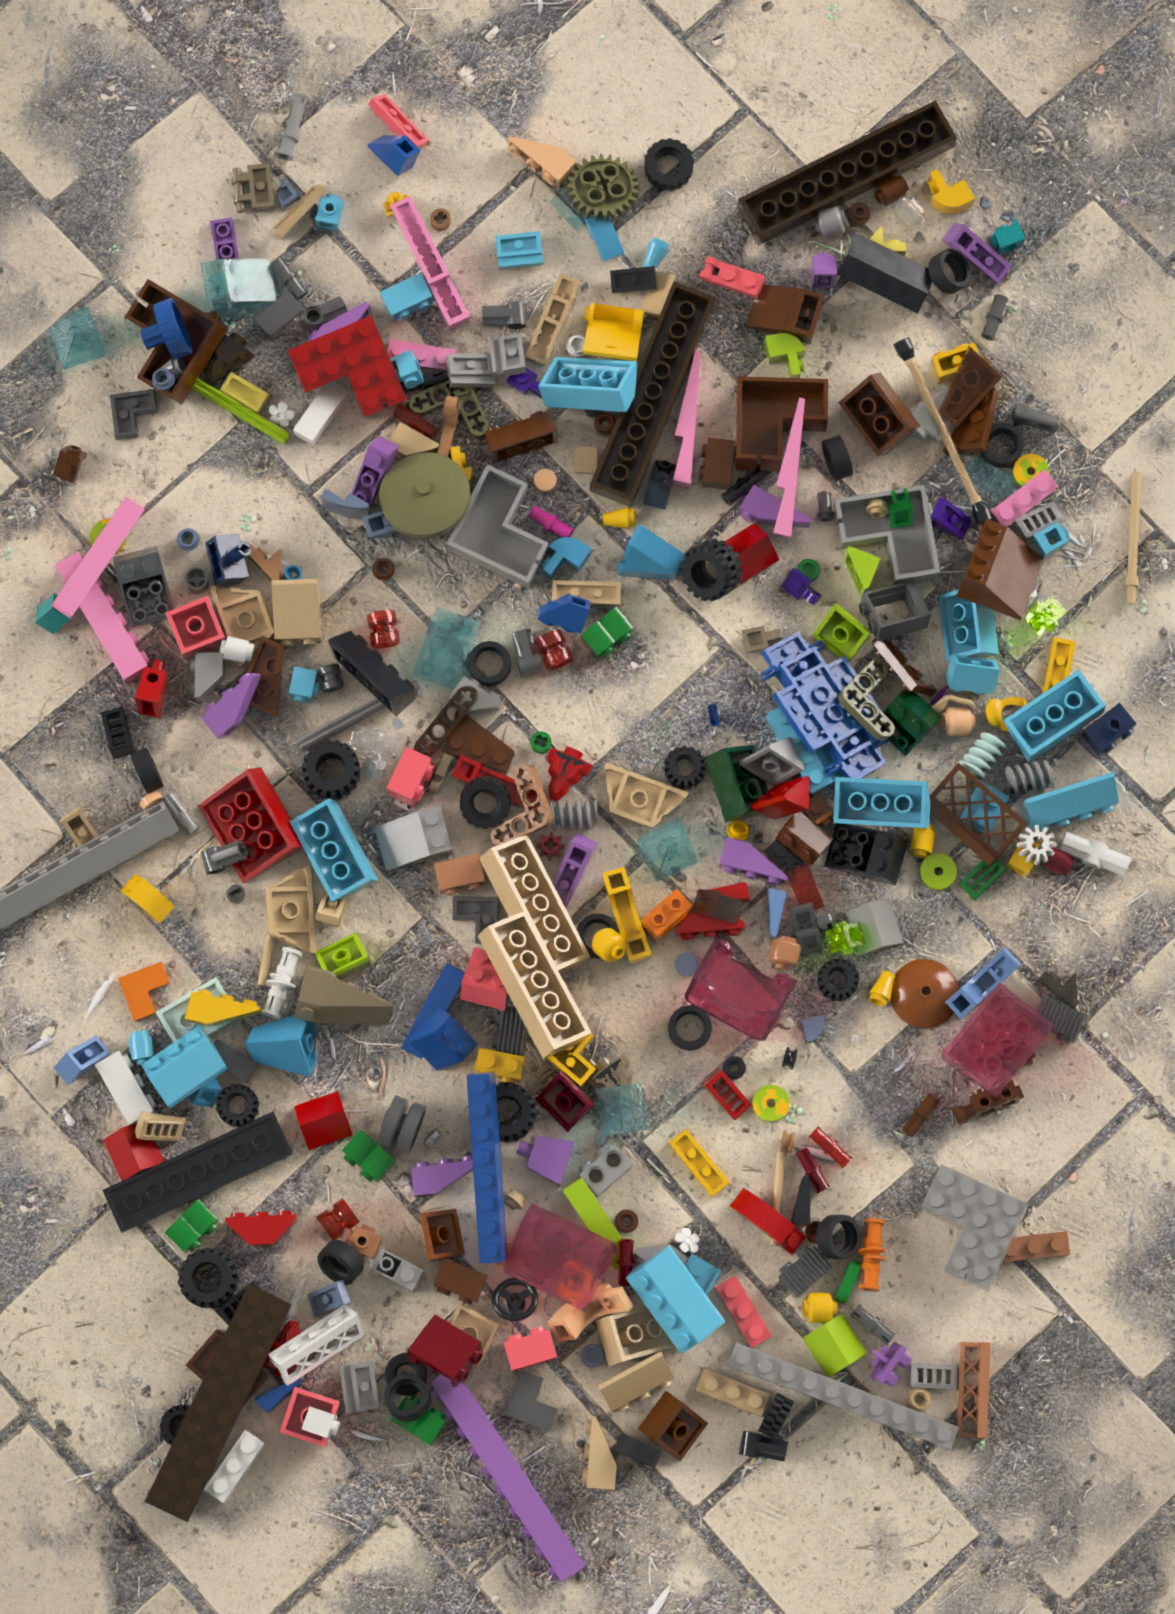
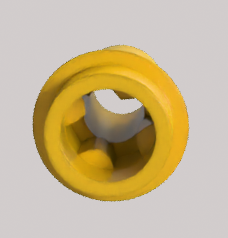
M625 507L603 513L604 527L611 526L625 529L636 527L635 508Z
M882 971L881 976L868 993L871 1003L885 1007L890 1002L895 979L893 973Z

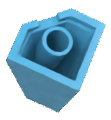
M638 524L625 549L623 556L625 559L619 562L616 574L624 577L675 580L678 574L680 575V570L683 569L680 564L684 560L683 556L685 554Z
M294 1015L252 1028L249 1037L245 1041L246 1051L250 1053L253 1062L304 1076H311L317 1062V1052L313 1051V1038H316V1027L314 1022L294 1018Z

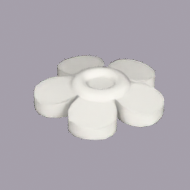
M280 402L278 406L271 405L269 408V413L272 414L270 421L274 424L279 422L281 427H287L290 423L289 420L294 417V411L291 409L287 410L288 404L286 402Z
M373 754L372 758H366L364 766L368 767L365 769L364 775L367 778L372 777L374 780H379L382 776L380 771L386 769V763L381 761V755Z
M683 1228L681 1233L675 1235L674 1240L676 1243H681L679 1250L682 1253H686L688 1250L690 1253L698 1251L696 1243L699 1242V1237L695 1233L691 1235L690 1229Z

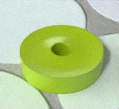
M934 853L923 860L919 874L921 881L926 887L931 890L941 891L953 884L957 876V867L953 859L948 855ZM940 868L942 875H936L934 869Z

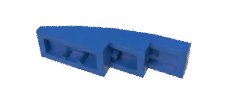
M449 963L445 965L401 1047L403 1050L420 1059L423 1058L407 1040L439 1007L445 1012H449L461 988L465 974L464 971Z

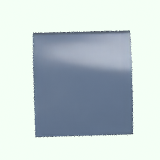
M325 489L320 496L323 508L337 515L353 519H363L362 516L371 514L369 504L351 493L344 500Z

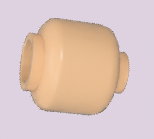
M965 706L947 707L944 713L940 715L942 716L940 727L948 736H966L975 727V716Z

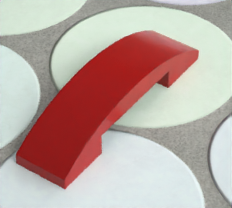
M460 755L451 774L452 777L465 784L470 783L473 778H479V776L497 778L509 790L511 804L524 808L514 779ZM533 789L529 792L528 798L532 803L537 800V792ZM484 792V793H486V794H489V795L495 797V796H494L492 793H490V792Z

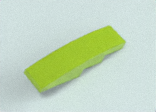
M581 1177L562 1191L613 1269L616 1270L619 1268L616 1261L619 1259V1240L622 1237Z

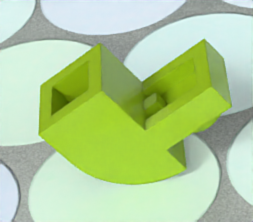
M788 333L765 336L764 344L768 363L787 361L790 378H800L801 372H804L802 359H798L804 357L805 354L802 342L797 337Z

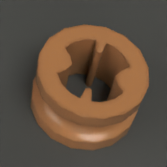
M442 208L432 212L430 217L432 227L437 231L446 230L451 223L449 212ZM439 215H443V219L447 218V220H443V224H438V221L435 222L434 220L438 219Z
M783 1131L781 1152L788 1150L789 1153H792L795 1138L794 1132L787 1134L786 1131Z

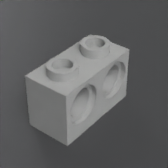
M607 1144L597 1153L600 1156L594 1162L589 1160L580 1168L582 1173L579 1174V1177L583 1178L587 1186L597 1197L633 1167L630 1160L615 1144L611 1147ZM609 1156H618L620 1164L617 1167H610L607 1164ZM594 1170L600 1171L603 1175L602 1180L598 1183H594L589 1179V1174Z

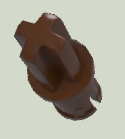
M928 1093L920 1106L913 1110L914 1114L903 1127V1132L910 1137H914L923 1123L929 1121V1115L940 1101Z

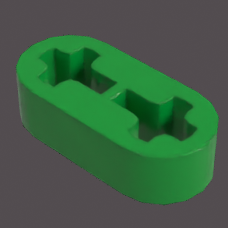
M853 1259L850 1260L834 1298L835 1301L846 1304L862 1263Z

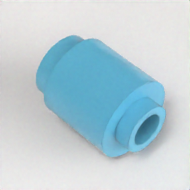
M147 1030L130 1033L128 1041L131 1062H136L137 1066H142L143 1063L154 1056L152 1036H149V1031Z

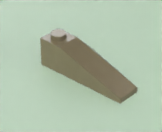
M306 966L294 1018L315 1023L388 1024L393 1004L369 991L363 992L355 988V984L350 981L347 983L341 981L331 971Z

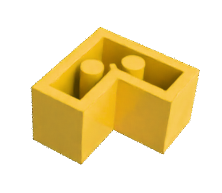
M592 1034L587 1036L582 1042L546 1058L580 1089L596 1072V1068L580 1055L594 1039Z

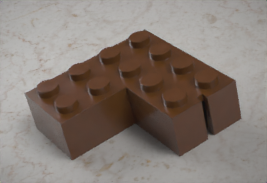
M147 279L137 296L147 302L148 306L145 307L134 300L125 318L142 329L158 324L154 313V304L172 298L187 327L193 353L181 358L187 368L181 378L175 380L173 386L168 390H158L152 383V374L173 358L166 343L153 349L137 378L182 405L228 327Z
M738 376L736 391L735 470L756 471V467H760V471H780L782 465V431H791L799 398L805 399L802 431L826 432L828 424V379Z

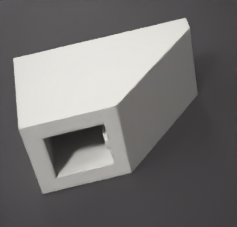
M309 1406L302 1429L330 1439L331 1434L336 1436L340 1422L336 1421L338 1416Z

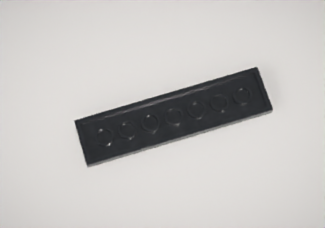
M273 1111L102 1191L120 1232L124 1233L293 1155Z

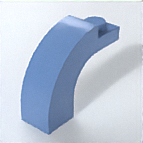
M1005 947L945 1003L960 1019L964 1018L1004 982L1021 963Z

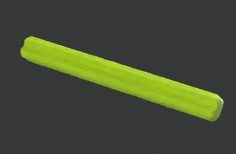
M199 378L192 387L193 391L280 443L286 444L290 438L289 432Z

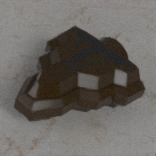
M232 332L230 336L224 334L211 356V362L207 366L206 380L213 384L224 378L228 371H235L242 364L247 365L252 360L254 354L245 347L247 341L235 332Z

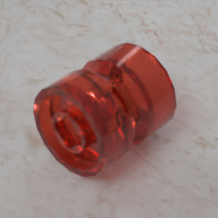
M381 610L367 615L368 627L373 631L370 633L372 648H389L400 644L399 630L395 628L397 625L396 611Z
M561 629L545 633L534 641L539 653L544 654L542 660L547 671L561 668L574 660L570 648L564 646L566 639Z
M343 1198L332 1205L331 1211L326 1209L316 1216L332 1240L341 1237L344 1234V1229L350 1230L360 1223Z

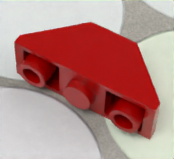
M720 902L697 904L677 927L675 934L676 937H681V940L695 939V935H704V938L718 937V933H727V936L741 935V931H745L746 925L745 922Z
M278 1211V1215L268 1216V1212H254V1216L245 1217V1213H231V1217H225V1222L250 1246L276 1245L297 1222V1215H292V1211Z

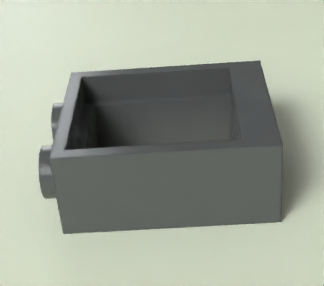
M913 580L863 592L861 602L859 603V611L862 616H865L868 628L871 633H874L877 641L928 628L931 613ZM904 600L912 617L882 624L874 607Z

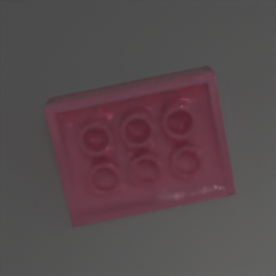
M999 982L942 1052L941 1057L944 1062L958 1073L997 1098L1055 1025Z
M531 1203L520 1223L502 1271L585 1312L618 1249L614 1242Z

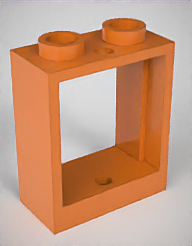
M678 889L674 890L642 918L641 925L643 930L657 944L692 911V904Z

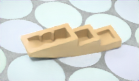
M563 273L559 274L525 357L547 365L566 322L581 280Z

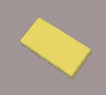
M230 372L219 390L257 414L260 413L270 397L269 393Z

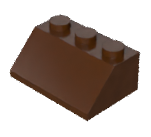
M543 411L535 412L530 415V418L524 420L521 418L514 419L509 422V425L500 427V425L493 426L487 430L488 432L484 433L493 464L558 442L557 428L549 411L545 413Z

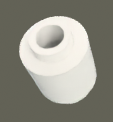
M230 636L227 637V641L222 640L220 653L224 654L223 659L245 663V661L251 662L254 644L249 643V640Z

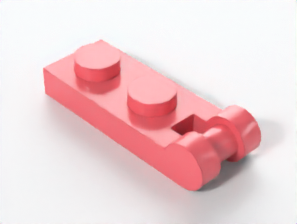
M710 256L706 258L704 263L706 266L700 272L699 279L756 299L758 298L765 281L764 275L721 262ZM714 269L719 270L717 276L712 274Z

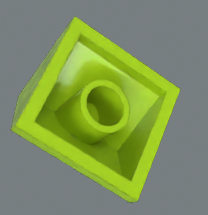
M850 546L846 548L843 559L858 594L862 598L863 592L869 591L881 558Z
M835 603L812 636L818 641L822 640V644H825V647L838 658L845 656L848 662H850L869 640L871 631Z
M356 932L315 953L321 968L336 974V978L340 980L371 965Z
M843 1313L803 1337L826 1377H831L867 1354V1351Z

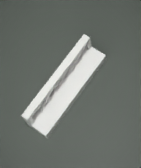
M345 1304L269 1353L268 1356L270 1361L279 1369L284 1383L288 1386L365 1334L358 1315ZM355 1326L356 1331L349 1336H345L347 1330ZM336 1339L334 1346L327 1349L328 1342ZM317 1352L313 1360L307 1361L311 1353ZM296 1364L295 1372L288 1375L287 1369Z

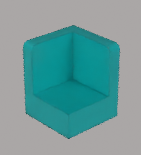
M55 593L38 606L35 619L36 624L52 634L70 620L69 617L51 606L58 596Z

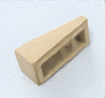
M140 1111L134 1133L137 1139L180 1141L186 1120L180 1117ZM152 1123L150 1130L147 1129L148 1124ZM160 1124L158 1131H155L156 1125ZM165 1124H169L167 1131L163 1132ZM178 1124L175 1134L171 1133L173 1125Z

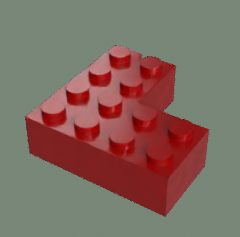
M372 315L287 351L304 393L347 376L364 418L383 410V404L386 405V408H389L407 400Z

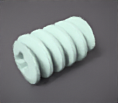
M986 732L981 733V740L977 739L974 742L976 747L969 749L970 754L963 756L965 761L959 762L975 777L977 775L985 776L982 768L991 769L987 762H996L993 754L1002 755L998 749L999 747L1007 748L1000 739Z

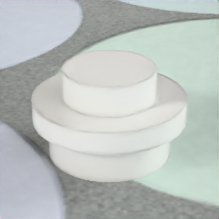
M574 335L568 339L566 348L571 356L582 357L585 355L583 354L585 337Z

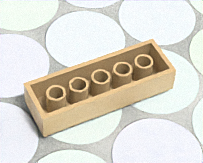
M527 834L495 846L479 858L508 916L511 917L526 910L559 974L579 966L590 957Z
M526 910L489 925L478 935L483 948L543 1059L582 1042L591 1034Z

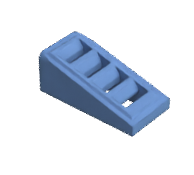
M769 888L767 894L770 939L774 940L777 938L787 893Z

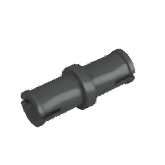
M278 257L271 262L270 266L280 277L281 284L289 289L296 300L299 301L308 294V291L296 278V272L290 270L282 257Z
M1001 294L994 295L991 309L985 317L987 321L981 334L982 338L989 341L995 340L999 324L1004 319L1002 315L1008 302L1006 296Z
M861 1304L850 1314L851 1317L866 1328L865 1331L867 1333L871 1332L886 1346L896 1335L880 1322L881 1319L878 1316L875 1318Z

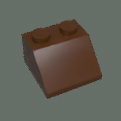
M665 1391L638 1430L677 1460L681 1461L708 1423L682 1401Z

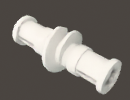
M289 947L282 948L283 955L280 964L277 966L276 974L270 973L271 979L266 981V985L271 989L268 992L265 1008L261 1009V1014L274 1019H281L280 1011L283 1002L286 1000L288 988H296V985L291 983V979L295 974V967L298 958L302 957V953Z

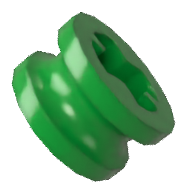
M536 732L531 738V748L536 753H546L551 748V737L546 732ZM539 737L548 742H545V747L543 748L540 745H535Z

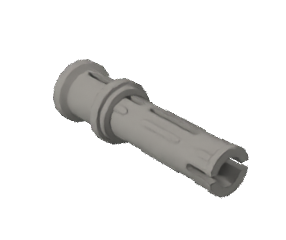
M302 93L294 94L285 129L279 134L280 142L278 149L274 151V155L281 160L292 161L294 158L293 150L295 144L299 141L297 133L308 100L306 95L303 98L304 94Z

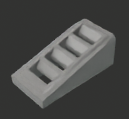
M1054 501L1015 519L1014 525L1024 542H1027L1035 534L1055 522H1058V524L1064 522V518ZM1049 509H1051L1056 518L1053 521L1047 512ZM1041 513H1043V515L1045 516L1048 522L1047 524H1044L1043 520L1041 519ZM1035 517L1041 527L1037 528L1032 518ZM1025 522H1029L1031 528L1033 529L1032 531H1029Z
M911 1363L909 1387L957 1390L958 1366ZM918 1369H923L922 1383L918 1382ZM928 1369L932 1370V1383H927ZM937 1370H941V1384H936ZM946 1370H951L950 1384H946Z

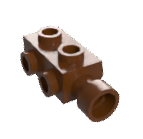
M1001 1080L996 1082L993 1088L987 1090L981 1088L974 1091L972 1096L969 1097V1105L964 1107L960 1105L953 1108L958 1124L963 1125L974 1117L976 1119L986 1117L991 1113L1019 1103L1020 1099L1024 1098L1020 1086H1015L1013 1080L1008 1082L1007 1080Z

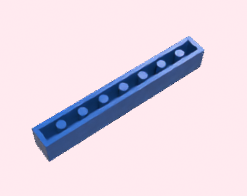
M495 1071L470 1073L466 1077L480 1264L501 1263L508 1259Z

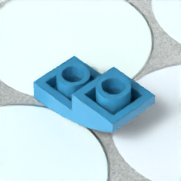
M594 216L584 219L602 261L624 254L609 216H607L606 222L603 221L602 216H599L597 221H594Z

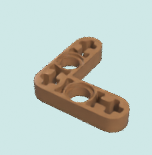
M447 396L443 409L444 427L437 454L448 458L451 455L450 447L453 446L460 415L459 398Z
M518 765L513 772V778L526 812L493 828L491 840L496 845L506 843L526 834L529 836L548 827L552 822L551 809L537 772L531 765ZM524 771H528L526 779H522L521 775L524 774ZM534 789L538 796L537 800L532 803L528 798V794ZM540 813L544 814L542 821L537 820ZM520 820L526 823V830L523 833H520L517 829V824ZM502 832H512V834L505 835L503 839H499Z

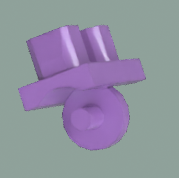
M893 1342L889 1348L884 1345L880 1352L873 1349L870 1353L875 1356V1359L871 1365L875 1368L870 1377L881 1384L885 1383L893 1387L899 1378L898 1375L892 1372L894 1367L898 1364L905 1369L912 1361V1358L906 1353L907 1349L896 1342Z

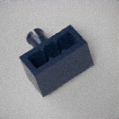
M239 534L215 535L205 543L215 586L240 584L249 577V567L245 557L251 553V549L247 550L251 546L247 542H241Z
M1119 702L1085 728L1081 735L1097 755L1103 751L1105 754H1108L1117 746L1115 744L1116 741L1120 738L1126 740L1134 733L1133 728L1137 723Z

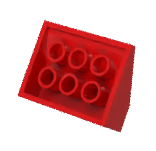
M261 767L247 769L198 805L221 846L241 840L247 847V859L233 864L242 883H246L303 848L289 822L292 820Z

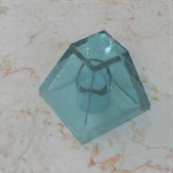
M89 306L67 313L49 327L63 369L106 355Z
M679 817L656 827L637 839V843L656 882L698 863L690 839Z

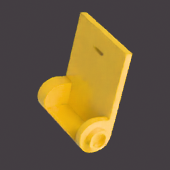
M591 303L590 307H585L584 320L588 321L583 354L637 361L644 310Z

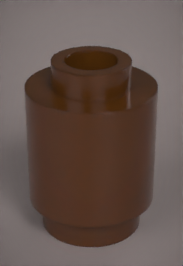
M901 175L893 176L875 188L876 193H874V196L879 204L889 206L905 196L909 187Z

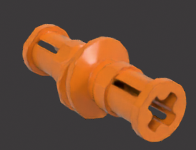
M877 1218L864 1219V1224H866L865 1238L863 1240L864 1248H860L857 1251V1255L863 1258L861 1269L863 1271L862 1285H859V1290L878 1292L880 1291V1286H878L879 1263L887 1261L886 1257L880 1255V1253L885 1252V1249L881 1248L882 1226L885 1224V1221Z

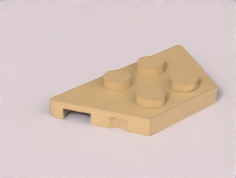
M209 586L227 637L249 640V643L254 644V655L261 636L269 639L274 636V630L260 591ZM245 661V663L237 662L238 668H243L248 661Z
M605 763L609 812L612 815L654 829L688 797L689 792Z
M307 865L265 888L267 934L308 954H315L311 865Z

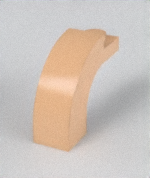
M609 1283L591 1288L568 1301L551 1317L547 1324L558 1342L576 1340L583 1329L597 1318L612 1313L628 1312L633 1307V1304L623 1287L612 1288Z

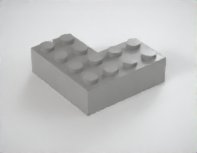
M487 464L471 495L469 509L465 517L454 528L447 542L448 551L527 589L530 588L538 572V567L541 566L549 550L548 542L511 525L528 492V483Z
M924 485L907 488L909 493L908 502H911L913 506V526L891 529L889 513L883 518L876 519L866 512L869 501L873 499L885 500L888 507V504H895L891 497L892 490L834 499L833 510L835 512L836 526L838 525L837 532L840 549H846L850 546L860 547L885 543L893 585L913 580L916 583L938 579L940 567ZM904 488L895 490L897 497H901L904 494Z
M941 1164L921 1207L923 1211L963 1229L944 1270L946 1273L963 1281L966 1280V1275L970 1276L968 1279L969 1284L989 1292L1026 1213L1027 1203Z

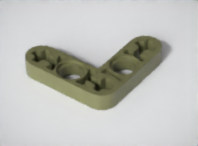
M450 380L413 395L409 401L410 411L416 416H423L444 407L445 400L441 402L436 401L434 394L437 391H444L447 396H450L447 388L450 386ZM464 387V392H461L459 389L453 391V397L459 398L460 413L471 436L478 439L485 437L484 433L488 432L489 425L473 387ZM430 395L432 406L427 402L423 404V409L421 410L418 407L414 408L417 400L421 403L428 401L427 396ZM473 402L476 405V410L472 413H467L463 409L465 403ZM476 416L478 423L484 425L482 432H479L477 429L473 430L475 428L473 418Z
M875 658L840 692L838 699L840 704L874 738L885 741L894 733V724L866 697L889 672L886 661ZM878 667L880 671L873 677L870 673ZM859 679H865L869 684V688L861 687ZM850 694L853 696L851 700L847 698ZM860 702L861 705L856 708L855 706ZM862 708H866L871 712V718L863 716ZM882 726L886 728L884 732L880 730Z

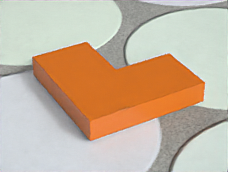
M162 961L118 978L135 1022L156 1014L149 992L170 984Z

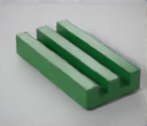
M999 859L994 865H990L968 887L966 883L986 864L982 860L958 886L963 888L975 901L1007 869ZM998 865L1000 869L974 893L972 890Z

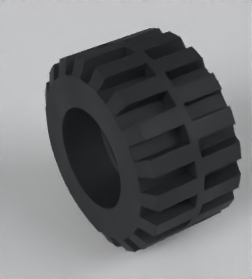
M712 539L710 541L706 540L690 549L683 556L684 560L680 564L683 568L680 570V575L684 577L682 582L688 586V592L692 591L694 593L693 596L696 598L701 597L702 601H715L738 587L737 584L742 580L740 576L743 575V569H740V566L743 564L742 560L737 558L739 556L738 552H733L732 549L734 547L731 545L726 546V542L723 540L718 542L717 539ZM706 561L711 563L716 569L717 579L708 573Z
M327 739L325 743L319 741L314 748L311 746L308 749L309 753L305 754L303 758L302 774L307 787H309L313 794H317L321 799L337 798V800H340L342 796L350 795L352 789H356L357 782L360 781L361 768L356 753L353 749L349 748L348 744H342L340 740L331 742L330 739ZM331 758L342 761L345 766V772L340 779L328 782L319 777L318 768L323 761Z
M501 1082L496 1085L497 1102L503 1099H511L519 1105L521 1113L515 1124L510 1126L499 1124L500 1141L504 1143L515 1142L521 1137H525L529 1130L532 1129L536 1118L535 1103L530 1093L523 1089L522 1086L515 1085L512 1082Z
M204 1248L202 1250H195L193 1254L187 1256L185 1261H182L180 1271L178 1270V1286L181 1288V1293L189 1302L202 1308H217V1306L223 1305L234 1296L233 1293L238 1288L239 1276L237 1274V1267L230 1257L217 1249ZM206 1264L215 1265L222 1274V1282L213 1292H203L195 1284L196 1272Z

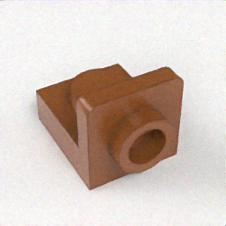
M818 792L809 799V809L803 812L816 825H821L824 828L833 822L834 809L828 806Z

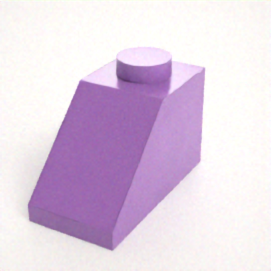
M818 253L812 257L811 262L812 288H834L837 277L835 256H830L829 253Z

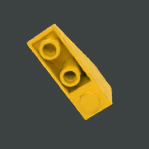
M198 989V992L191 991L185 1019L187 1022L213 1026L261 1013V1008L256 1006L257 1002L243 999V1003L234 1001V997L221 994L219 998L211 996L212 992Z

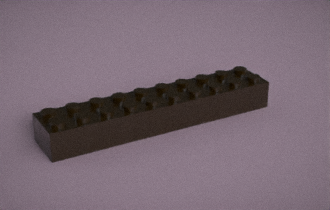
M935 100L739 198L737 209L759 246L816 217L819 211L838 206L882 184L891 177L898 176L954 148L957 137Z
M673 281L637 369L635 397L627 412H620L590 483V492L632 508L693 360L695 350H697L715 306V297Z
M248 1284L145 1499L146 1503L186 1522L189 1521L292 1304Z

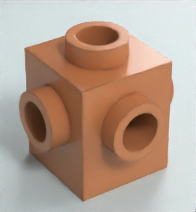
M362 1224L361 1228L355 1226L354 1231L349 1230L345 1243L352 1246L361 1256L362 1260L364 1256L374 1260L383 1237L375 1234L374 1228ZM361 1239H366L365 1245H359Z

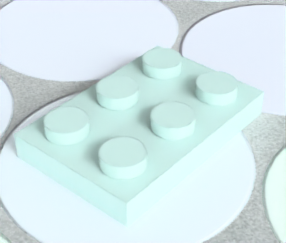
M217 977L192 991L198 992V989L212 992L211 996L219 998L221 994L227 995ZM191 992L156 1012L173 1043L198 1025L210 1036L235 1021L232 1020L213 1026L187 1022L185 1016Z

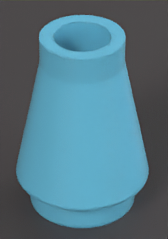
M653 237L652 241L648 243L642 267L655 266L657 268L669 252V244Z

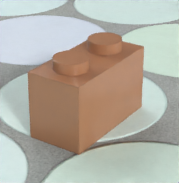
M479 854L434 863L440 894L445 893L446 896L458 894L460 889L468 888V891L482 888L481 885L485 884V878Z

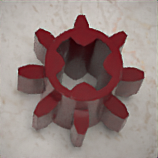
M552 831L547 837L541 834L542 843L536 844L537 848H542L539 856H548V861H551V857L555 855L557 858H560L559 850L565 849L564 845L559 844L562 836L555 838ZM549 842H553V845L557 846L553 847L552 851H548L546 847Z

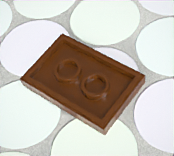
M217 1329L185 1365L201 1380H203L224 1336ZM262 1368L244 1406L270 1377Z

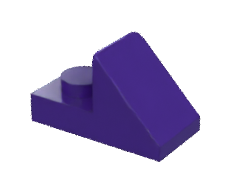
M940 497L930 517L933 519L931 523L933 528L962 540L972 520L946 498Z

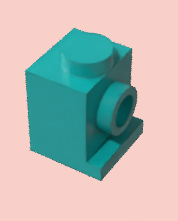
M1014 219L1010 226L1004 224L997 227L993 235L989 236L988 239L992 249H996L998 254H1002L1023 246L1025 236L1018 220Z

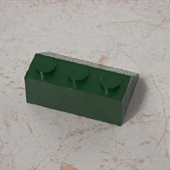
M753 745L723 748L704 757L725 822L743 820L760 814L753 811L750 806L768 791L766 782L739 765L740 760L755 753Z

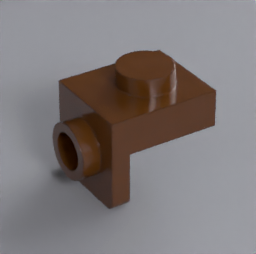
M75 445L65 446L59 452L52 475L71 483L76 482L81 463L86 458L87 453Z

